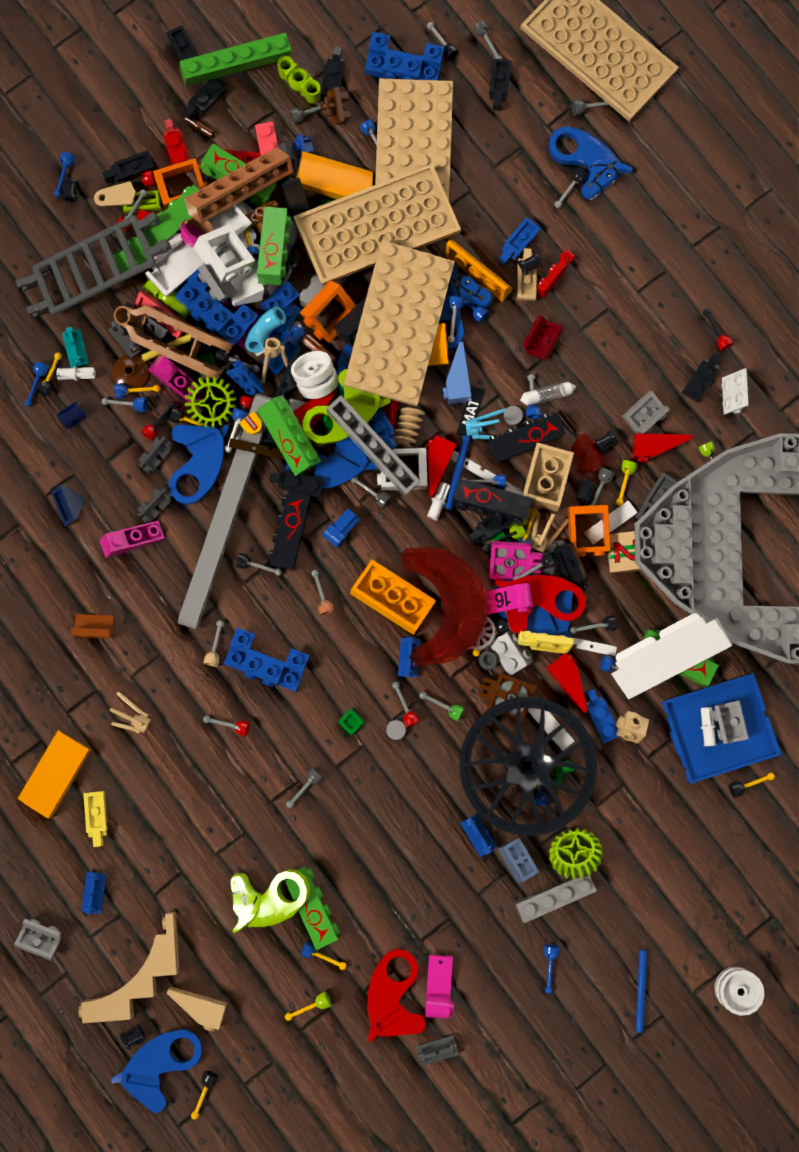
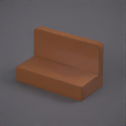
M76 614L75 628H71V636L113 639L114 616Z

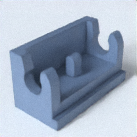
M519 837L497 848L517 883L524 882L539 873Z

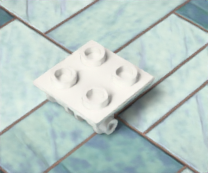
M747 368L722 378L724 414L731 412L733 414H740L741 410L748 406Z

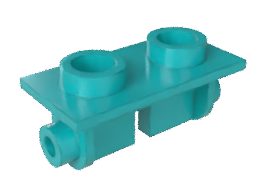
M66 328V332L62 333L70 368L89 364L81 329Z

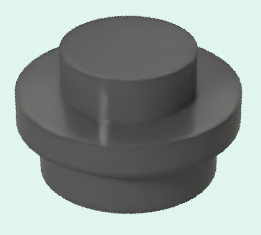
M484 651L479 657V664L483 669H494L498 664V657L493 651Z

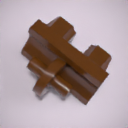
M334 87L332 90L327 91V97H324L325 104L320 105V110H326L327 117L331 118V124L338 125L350 119V110L343 109L342 103L348 101L347 91L340 90L339 87Z

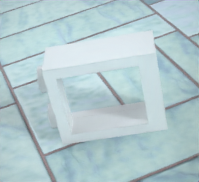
M229 224L199 236L193 247L219 284L225 281L231 282L241 274L242 276L247 275L252 270L251 267L255 262ZM224 242L239 261V263L227 268L212 248Z
M426 448L393 449L392 451L397 456L418 455L420 483L414 489H427ZM382 472L377 474L378 485H381L382 491L398 490L392 482H386V476Z

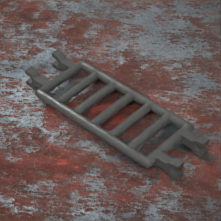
M152 212L146 218L139 221L136 215H132L34 264L32 267L34 274L16 280L18 288H22L23 291L38 283L44 297V301L26 307L28 314L38 317L42 312L49 310L51 315H56L155 266L156 261L154 257L172 250L170 243L165 239L150 248L143 230L151 226L160 224L159 216ZM130 225H133L147 259L146 262L137 265L123 232V229ZM114 233L117 234L130 269L123 273H120L106 237ZM100 241L114 276L105 282L90 248V245ZM82 249L97 283V286L89 290L74 257V253ZM66 257L81 294L71 298L57 263ZM48 266L52 268L65 301L57 306L53 302L41 272L42 269Z

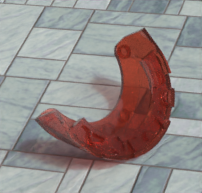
M433 547L405 549L401 552L404 569L408 572L422 575L431 581L440 593L443 602V619L440 628L428 642L412 649L410 667L435 665L452 661L463 655L475 644L485 626L488 607L484 585L467 561L450 553L448 550Z

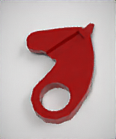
M532 575L510 582L495 581V585L500 588L516 584H530L533 607L529 608L530 611L518 613V610L506 611L510 631L516 634L527 629V618L535 606L544 609L559 621L569 622L580 617L586 608V597L582 589L560 577ZM569 591L577 597L578 606L573 613L565 614L557 609L555 599L558 593Z
M396 948L388 951L373 971L368 990V1015L371 1025L367 1040L369 1042H372L377 1035L399 1036L418 1034L425 1029L424 1017L420 1014L410 1013L399 1003L402 995L416 980L418 973V964L415 956L408 950ZM395 957L405 958L411 966L409 976L402 981L391 979L386 971L388 962Z

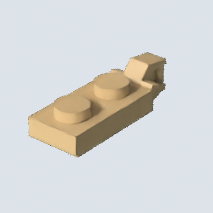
M524 248L523 259H518V261H523L530 257L531 249ZM517 264V300L536 301L537 268L525 276Z

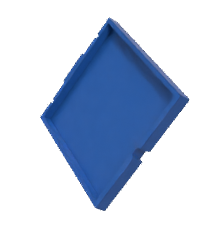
M754 673L661 702L665 714L668 715L667 721L671 730L669 733L676 754H679L682 766L686 769L685 775L688 784L781 755L769 717H765L764 714L766 708ZM740 701L749 739L724 744L723 740H719L717 729H720L719 722L714 720L717 745L704 746L703 729L700 728L702 727L701 708L711 707L713 711L716 705Z

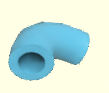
M275 306L255 322L245 342L247 350L253 353L261 352L269 335L286 322L285 313L280 307Z

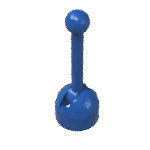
M61 152L60 163L63 169L57 190L54 191L55 197L61 196L62 180L65 177L66 169L73 166L76 156L67 152Z
M473 304L468 305L474 310L473 317L479 323L489 314V311L483 306L475 307Z
M35 361L33 371L36 374V378L29 397L24 402L26 406L32 405L31 400L39 378L48 373L50 368L48 365Z
M540 786V791L534 794L535 805L548 806L549 798L544 792L543 786Z
M552 944L544 945V955L549 959L547 986L545 987L547 994H551L553 991L551 987L553 960L557 959L560 952V946Z

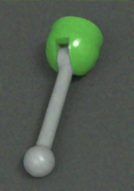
M425 691L420 693V698H426L447 709L449 716L453 720L459 721L465 709L464 707L457 704L449 707L428 696Z

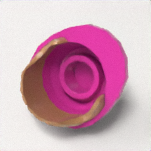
M193 217L184 220L180 225L181 239L189 247H194L199 236L213 230L212 225L208 220L200 224Z

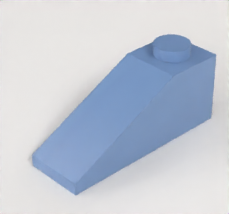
M459 342L446 380V387L443 388L444 399L448 400V404L471 401L463 342Z

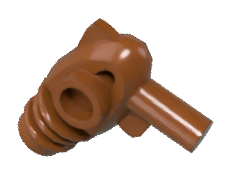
M276 201L268 202V204L262 205V207L260 206L253 212L245 215L251 221V227H257L260 235L262 232L264 207L280 208Z

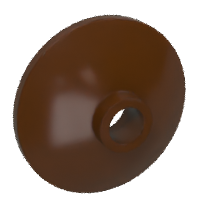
M125 355L114 363L112 379L115 384H124L128 389L142 388L149 379V367L141 357L135 355L133 358H130L129 355ZM131 368L132 373L127 374L126 370Z

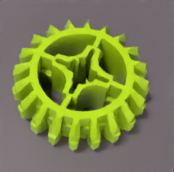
M206 376V382L203 383L202 378H198L200 385L193 382L192 385L195 389H187L192 395H185L186 399H191L190 402L185 403V406L192 407L187 410V413L194 412L195 414L191 416V419L194 420L196 417H199L197 424H201L202 420H204L205 427L208 426V422H211L212 427H215V421H218L219 425H223L221 419L224 418L225 421H228L229 418L226 414H233L229 408H236V405L230 404L231 401H236V397L229 396L234 393V390L227 391L230 387L229 383L224 387L222 386L224 379L216 383V377L211 382L209 376ZM212 386L221 389L226 397L214 396ZM206 387V396L203 399L195 400L197 392ZM209 392L212 399L216 400V403L212 406V411L208 403H201L205 402L209 397ZM226 403L222 413L215 416V407ZM195 406L207 407L209 417L200 414Z
M577 827L576 831L572 832L569 828L568 833L562 831V837L556 836V842H551L552 848L549 850L550 862L553 868L558 871V874H564L566 879L572 876V879L576 880L577 876H580L583 880L585 874L591 877V871L597 872V866H601V859H603L602 845H600L599 839L594 837L592 832L588 834L586 829L580 832V829ZM562 859H565L566 861H570V862H572V864L567 863V862H565V861L562 860Z

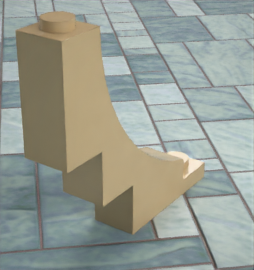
M176 912L165 914V917L162 919V926L166 933L155 935L147 960L139 972L125 986L105 996L86 999L79 1006V1017L82 1018V1023L131 1020L134 1017L133 999L154 997L157 994L156 976L177 975L179 973Z

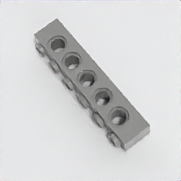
M342 396L338 397L327 407L326 412L404 496L420 483V480Z

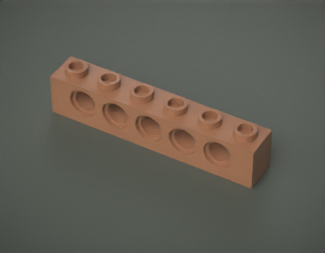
M276 147L184 198L188 214L202 224L291 174L293 169L290 156Z

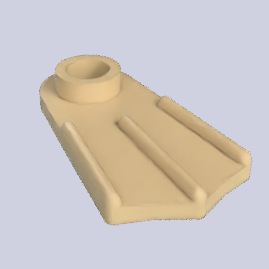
M129 181L97 191L94 201L101 207L133 205L137 192Z

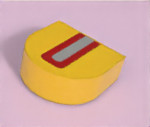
M254 411L239 422L240 426L249 435H256L262 430L261 419Z

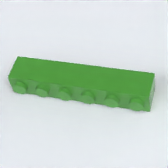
M286 33L181 60L180 72L186 87L278 62L282 56L290 57L292 50Z
M195 185L185 188L182 192L183 195L179 199L172 200L167 210L157 214L161 221L160 224L143 230L150 248L157 245L163 239L168 241L175 234H181L180 225L182 221L191 218L188 214L184 198L199 191ZM132 237L128 244L137 265L146 262L147 259L138 237ZM118 250L113 256L119 271L123 273L129 270L130 266L123 250Z

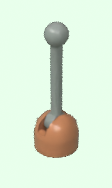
M313 570L311 574L315 578L322 600L318 606L321 616L330 614L335 611L332 602L325 600L318 578L319 572L318 570Z

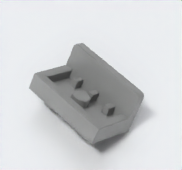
M205 264L198 267L200 271L198 276L204 284L207 283L211 288L209 293L214 300L218 299L223 303L237 293L232 282L225 281L219 284Z
M649 391L622 417L635 433L646 434L657 421L665 418L666 413L670 409L668 406L662 405L653 391Z
M512 631L506 632L491 644L492 650L509 676L533 662L531 652L524 645L518 644V634Z
M740 701L716 705L715 710H713L715 722H719L720 729H717L719 740H723L724 744L749 739Z
M24 919L23 927L14 946L52 961L62 936L59 929L53 926L47 928L35 919H30V921Z

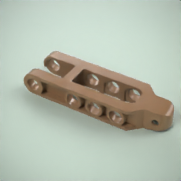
M145 305L138 309L129 306H119L114 312L116 323L127 328L131 341L206 376L216 377L219 380L222 370L196 357L202 342L209 346L221 348L227 351L226 353H230L233 345L231 342L153 306L148 307ZM153 317L159 323L168 324L177 331L190 334L195 339L190 353L187 354L146 335L143 331L146 319Z

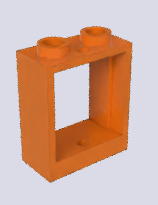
M196 158L153 171L165 210L169 208L168 205L172 200L179 199L182 196L169 197L164 182L165 178L195 170L200 189L208 186L207 180H202L201 176L205 174L200 169L201 164H197Z
M329 281L300 314L304 317L303 322L309 328H313V334L320 341L324 339L330 343L337 336L334 326L356 305L341 285ZM335 297L343 307V310L324 329L315 317Z
M608 505L568 507L569 543H574L579 557L586 556V553L594 552V556H603L605 552L610 551ZM602 514L604 546L577 548L575 515Z

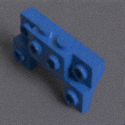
M372 32L365 66L366 75L385 79L438 80L444 46L426 43L424 55L419 56L388 49L390 35Z
M197 269L187 280L184 287L176 294L175 299L191 312L192 318L197 322L201 320L211 334L216 333L222 339L233 344L232 348H234L258 318V315L244 303L232 314L206 291L209 285L201 281L198 276L200 271Z
M237 627L224 665L245 672L244 676L255 680L256 677L263 679L262 683L270 687L276 684L297 692L310 655L291 648L286 663L252 650L251 646L256 635Z

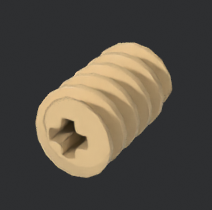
M411 407L402 408L401 413L403 415L399 416L400 422L396 425L398 429L395 430L394 434L396 436L393 439L396 445L402 448H413L410 446V443H416L412 436H418L414 429H420L416 422L423 421L418 416L425 415V412Z

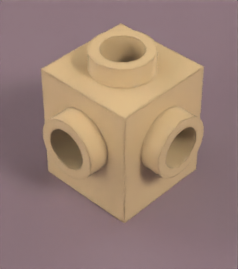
M627 711L617 720V735L623 737L626 741L638 744L646 736L649 719L640 716L636 712Z

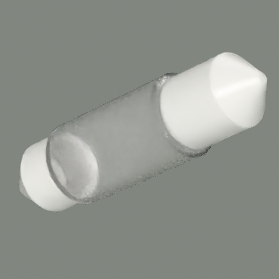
M570 382L537 388L533 391L525 392L520 401L528 406L571 395L576 386Z

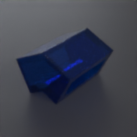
M76 401L56 414L67 430L87 417Z

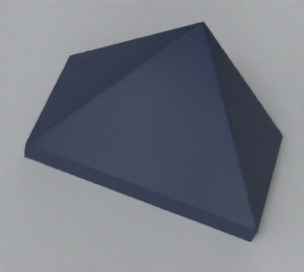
M59 485L51 492L63 524L67 527L78 519L85 498L67 486Z

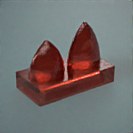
M581 433L576 437L577 440L571 447V452H574L573 455L579 456L587 453V456L583 458L578 467V472L587 473L607 465L587 433Z

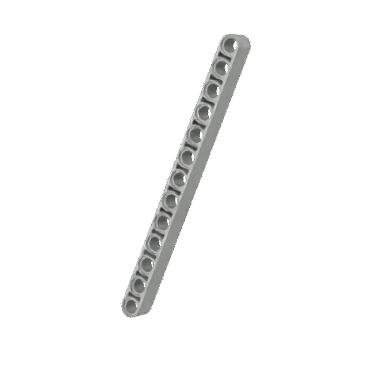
M258 393L255 395L249 415L253 411L257 414L262 422V430L256 435H249L243 429L240 440L259 445L262 444L267 427L257 409L272 398ZM236 450L178 618V624L196 630L199 627L258 455L256 453Z

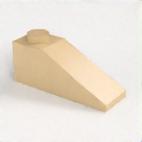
M174 987L168 989L167 994L199 1025H203L205 1030L215 1031V1029H220L228 1003Z

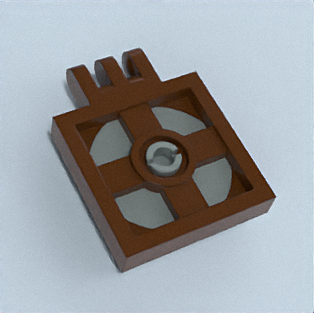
M500 673L497 682L484 677L483 681L489 683V687L481 684L480 688L487 692L485 694L478 691L477 695L489 700L486 708L488 710L509 699L533 697L536 686ZM521 708V723L524 722L528 708ZM517 709L501 715L516 721Z

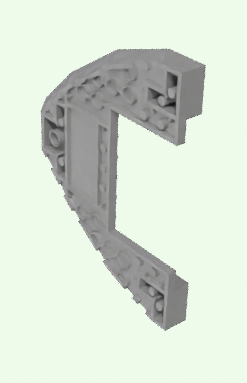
M779 433L725 450L671 486L634 524L635 563L673 603L690 615L697 613L700 617H704L706 623L718 618L732 644L787 664L799 665V607L743 606L740 493L799 495V434Z

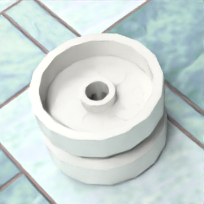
M312 351L300 356L291 367V374L297 383L299 392L305 398L318 399L331 393L338 385L337 372L333 367L330 356L325 352Z
M738 966L729 967L723 970L716 978L714 985L715 996L719 1003L730 1012L740 1016L750 1015L762 1005L764 987L760 979L752 972Z

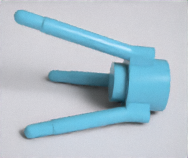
M504 408L472 418L470 421H465L467 436H472V439L489 440L490 435L478 434L482 432V426L496 424L500 421L499 419L481 421L504 413L506 409Z

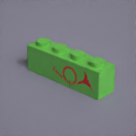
M212 144L201 160L200 169L205 175L212 176L218 180L246 164L215 144ZM275 182L247 199L255 206L262 207L272 197L277 183Z
M264 207L257 268L258 284L281 285L282 278L286 276V266H283L288 258V249H285V245L289 244L287 228H291V216H288L287 208Z
M283 395L270 399L257 409L295 476L308 471L321 462Z
M652 629V631L647 630L642 640L654 637L657 641L661 639L660 631ZM710 657L679 674L703 687H707L719 665L715 664V660Z
M305 865L297 869V871H300L307 877L310 885V897L299 910V913L315 949L318 950L337 941L340 931L336 922L333 924L329 916L332 913L327 904L324 905L321 900L324 896L320 887H316L313 882L315 876L312 869H307ZM284 879L293 900L297 901L300 896L299 885L293 879Z

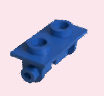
M299 133L293 142V149L298 158V167L302 151L307 153L314 152L309 136L302 137V134Z
M286 281L259 306L263 309L264 313L275 306L283 310L300 294Z
M236 360L233 363L234 368L226 372L249 396L264 392L261 388V380L252 372L248 374L249 369L242 361Z
M412 637L401 638L398 676L417 678L420 639Z
M477 813L460 823L480 857L489 854L493 849L497 848Z
M86 873L81 912L101 914L106 874Z

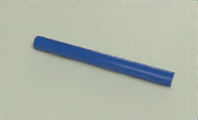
M463 436L445 505V509L452 510L454 505L453 496L461 477L470 441L469 436Z
M639 950L635 1032L640 1033L644 1031L646 950Z

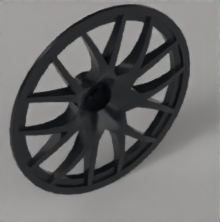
M536 697L513 698L488 709L470 728L461 749L460 778L471 805L487 822L496 828L516 835H542L567 825L581 813L588 803L597 777L596 751L584 725L563 706L550 700ZM521 708L540 709L539 730L535 742L531 745H528L523 740ZM517 709L516 736L499 722L496 717ZM544 711H547L562 719L564 723L544 737ZM490 721H493L509 737L513 743V753L505 754L479 736ZM569 725L578 737L579 742L560 754L554 756L546 755L545 745L560 730ZM479 740L498 758L471 762L475 741ZM581 745L586 767L559 760ZM523 761L531 762L530 771L528 769H526L525 771L522 769L524 767L522 764ZM497 763L503 764L508 769L503 778L486 784L473 785L470 769L472 765ZM554 767H567L585 771L581 791L566 787L552 780L548 771ZM519 784L522 793L511 821H507L493 813L506 790L511 785ZM502 785L489 809L480 799L476 789ZM536 785L543 786L548 791L560 813L558 817L543 823L541 822L533 795ZM553 787L578 794L576 800L565 812L562 810ZM527 799L538 824L514 823Z

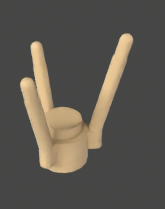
M276 338L266 339L261 383L265 382L269 358H275L281 353L286 368L289 363L285 354V347L280 346V341Z
M555 514L551 515L542 535L538 534L536 537L539 515H537L530 539L531 549L544 554L545 550L548 551L551 544L567 525L568 519L563 522L548 541L546 535Z
M117 692L116 694L140 715L136 714L133 718L110 708L111 712L131 721L133 726L112 722L111 725L131 730L138 734L140 732L145 733L151 722V719L147 718L149 714L143 712L128 698Z

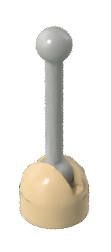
M222 620L216 623L217 631L213 649L205 655L203 661L205 665L219 666L220 659L216 653L221 628L224 626Z

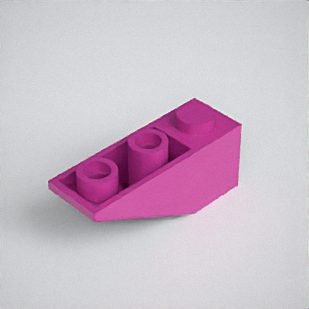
M159 355L148 371L190 402L191 399H186L185 395H192L187 389L191 388L194 390L195 387L192 383L195 381L165 356ZM203 388L197 392L195 400L204 398L206 391Z
M159 521L107 533L100 539V544L105 558H109L164 539V535Z

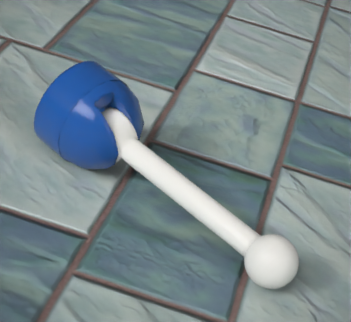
M234 408L232 417L235 425L230 438L234 439L239 422L249 414L247 411ZM229 442L228 445L224 448V451L226 453H230L232 451V448L229 447Z

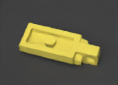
M520 631L518 634V644L530 646L532 650L567 654L574 644L573 638L563 635L553 636L546 633H531L530 631Z
M105 791L84 793L86 833H88V837H93V847L104 846L103 836H107L108 831Z

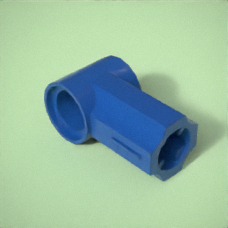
M347 509L335 523L328 526L322 536L334 547L338 548L360 519L351 510Z

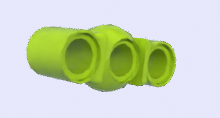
M282 56L277 62L279 76L286 80L293 90L301 92V95L309 103L319 102L321 99V88L318 81L313 80L307 70L298 68V64L294 63L291 57ZM286 66L290 67L289 69H286V70H285V69H282L283 67H286ZM298 78L303 79L302 81H296ZM311 90H316L315 93H309Z
M150 280L142 287L184 320L191 314L188 309L175 299L176 294L179 292L178 289H175L170 295L165 297Z

